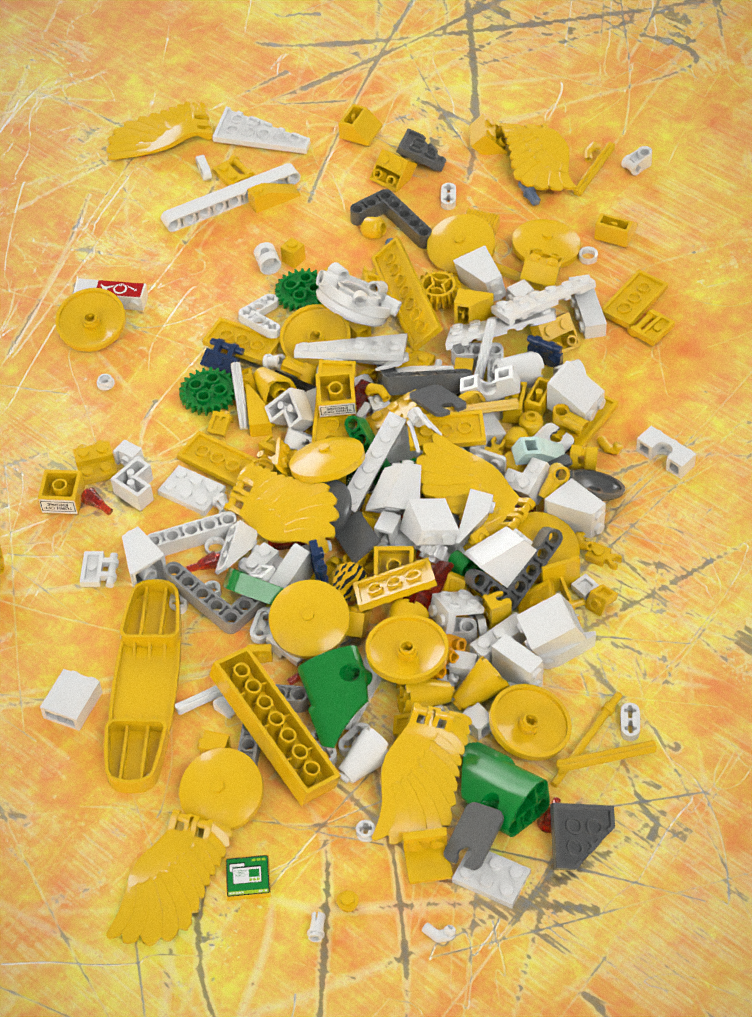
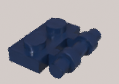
M528 335L527 341L530 343L527 345V352L538 353L542 357L543 363L549 367L554 368L563 364L562 346L557 345L554 341L548 342L543 340L538 335Z
M211 338L210 344L214 345L213 350L206 348L200 365L206 368L212 367V370L219 368L220 372L225 369L226 374L231 373L232 376L231 363L240 362L239 359L234 357L236 354L243 355L245 349L239 347L238 344L227 343L221 338ZM222 349L228 350L227 355H226V354H223V353H220L221 350H222Z
M317 540L309 541V548L315 580L329 583L328 576L326 575L328 572L327 565L324 559H322L324 558L322 546L318 547Z

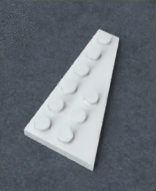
M228 106L225 107L213 134V142L307 154L311 144L308 137L295 132H286L285 128L273 127L272 123L254 116H245L241 111H232L231 107Z
M581 276L575 281H564L559 286H548L542 291H531L526 296H515L512 298L513 300L498 301L496 305L491 306V311L511 326L515 324L516 319L524 320L528 318L529 313L537 314L558 305V300L564 299L566 301L571 299L572 294L579 295L596 288V282L588 276Z
M549 308L537 314L529 313L528 318L524 320L516 319L515 324L511 326L498 317H490L488 319L497 321L494 337L507 334L509 329H516L518 331L526 327L527 324L536 326L556 320L555 308ZM473 320L470 324L463 325L462 323L452 325L445 343L446 350L453 349L452 345L461 344L462 346L469 345L474 339L482 341L487 320L481 322L480 320Z
M407 333L311 343L302 342L296 344L294 358L327 359L336 357L345 360L403 361L407 344Z

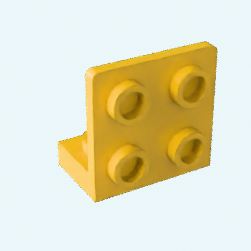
M446 827L402 833L409 884L452 879L451 863L444 857V850L447 846Z

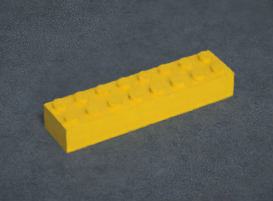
M246 646L213 662L209 676L299 804L302 806L335 789L341 777L340 773L250 648Z

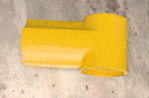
M286 355L282 362L281 370L297 376L299 380L312 385L316 377L317 367Z
M565 404L554 406L552 413L553 424L560 428L565 427L579 435H583L589 425L588 420L570 412L569 407Z
M554 463L549 467V474L538 493L542 498H547L569 480L570 471L561 463ZM559 469H562V470H563L562 475L559 476V477H556V472H557Z

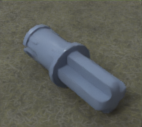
M519 181L518 186L523 191L524 197L528 198L533 206L539 205L541 199L536 194L535 188L526 187Z

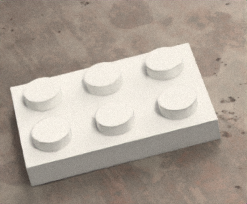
M180 465L158 489V495L203 516H206L212 509V498L216 494L226 492L225 485Z
M468 848L452 877V883L512 909L531 874V869L489 851L483 865L477 870H471L464 867L465 861L471 856V849Z

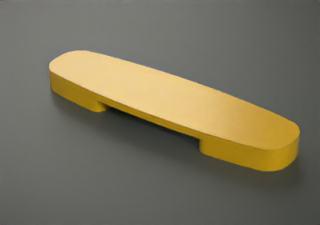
M150 579L137 583L131 589L119 628L121 640L112 681L108 722L105 725L104 763L108 783L114 790L121 793H144L156 785L163 767L170 738L180 673L182 614L178 589L175 584L168 580ZM171 594L176 599V602L172 603L175 604L176 611L172 610L169 606Z

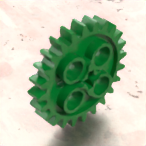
M301 268V271L298 272L297 269H294V273L288 271V276L283 274V279H278V283L275 284V295L278 297L279 305H283V309L289 307V312H291L293 309L298 310L308 305L322 304L316 295V291L319 289V286L316 284L317 270L311 272L310 268L307 271Z
M212 367L207 371L205 368H202V372L196 369V374L189 373L190 378L184 377L185 382H181V387L179 388L180 400L182 405H185L186 410L191 409V413L197 411L198 415H201L202 412H205V416H207L209 412H220L222 408L228 410V405L233 406V401L236 400L231 373L226 374L225 369L221 372L219 368H216L215 371L212 370Z

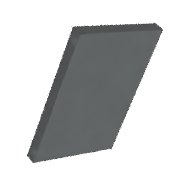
M359 510L350 516L345 525L335 533V537L353 563H357L374 546L381 542Z

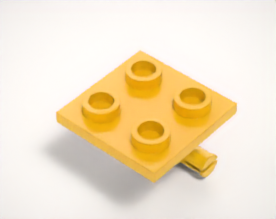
M281 438L277 439L276 455L270 457L264 451L257 453L258 458H267L272 461L274 472L279 470L287 477L292 476L289 461L294 453Z
M579 556L541 567V582L551 579L555 592L561 591L563 597L572 605L574 610L577 607L586 605L583 597L572 600L568 591L571 584L580 578Z

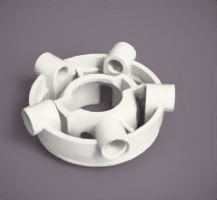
M337 262L332 263L327 271L320 270L316 278V284L319 286V289L316 291L318 300L332 312L354 323L373 327L382 326L390 315L394 317L397 315L402 302L386 294L388 286L384 281H371L367 283L349 275V271Z

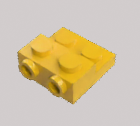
M99 440L93 445L81 444L76 449H73L77 469L82 471L85 485L110 480L117 474L109 441Z

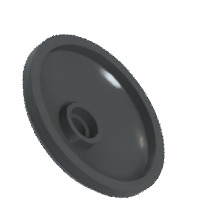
M574 470L575 481L600 500H614L624 495L625 486L618 479L594 470Z
M332 480L322 483L329 485L330 489L328 492H331L337 498V503L334 507L339 512V518L337 521L330 522L335 527L336 533L345 525L349 518L352 499L348 487L343 482Z

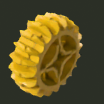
M440 269L438 272L432 270V273L426 272L425 275H421L419 280L432 307L436 311L441 308L444 310L445 307L451 309V306L454 305L458 289L461 288L458 276H454L453 273L448 274L447 270L441 272Z

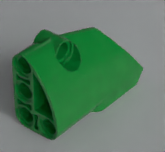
M355 645L324 652L304 662L297 669L311 705L308 711L323 747L335 748L340 735L350 720L369 701L367 686L371 683L373 676L371 671L365 669L359 649Z
M472 742L464 746L461 798L467 804L477 802L501 811L504 815V821L499 830L500 832L509 837H514L548 810L550 796L546 779L515 765L509 756L480 742Z

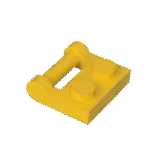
M232 155L229 160L212 168L213 173L226 186L255 176V173L248 169L237 155ZM233 166H236V167H237L239 170H241L244 174H243V175H240V174L233 168Z
M650 309L646 312V316L635 326L632 325L628 329V334L654 346L675 327V321L654 309ZM653 320L646 328L641 330L649 321Z

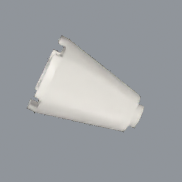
M532 351L497 359L492 366L495 376V369L513 365L520 378V382H527V388H532L537 377H543L541 375V370L544 369L542 357Z
M367 725L363 728L338 768L341 775L340 778L346 784L348 782L353 784L382 766L388 752L386 748L389 745L388 742L373 728L369 730Z

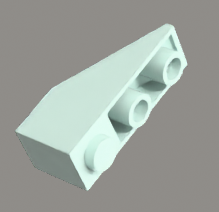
M537 436L520 437L511 447L516 465L528 464L532 457L549 462L565 454L563 444Z

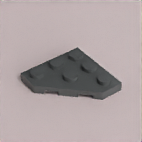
M408 128L396 153H399L404 158L413 159L418 164L429 166L434 171L442 172L447 160L437 154L438 150L431 143L428 144L425 141L426 137L423 134Z
M570 803L550 804L553 870L574 871L579 868L582 862L615 828L614 806Z

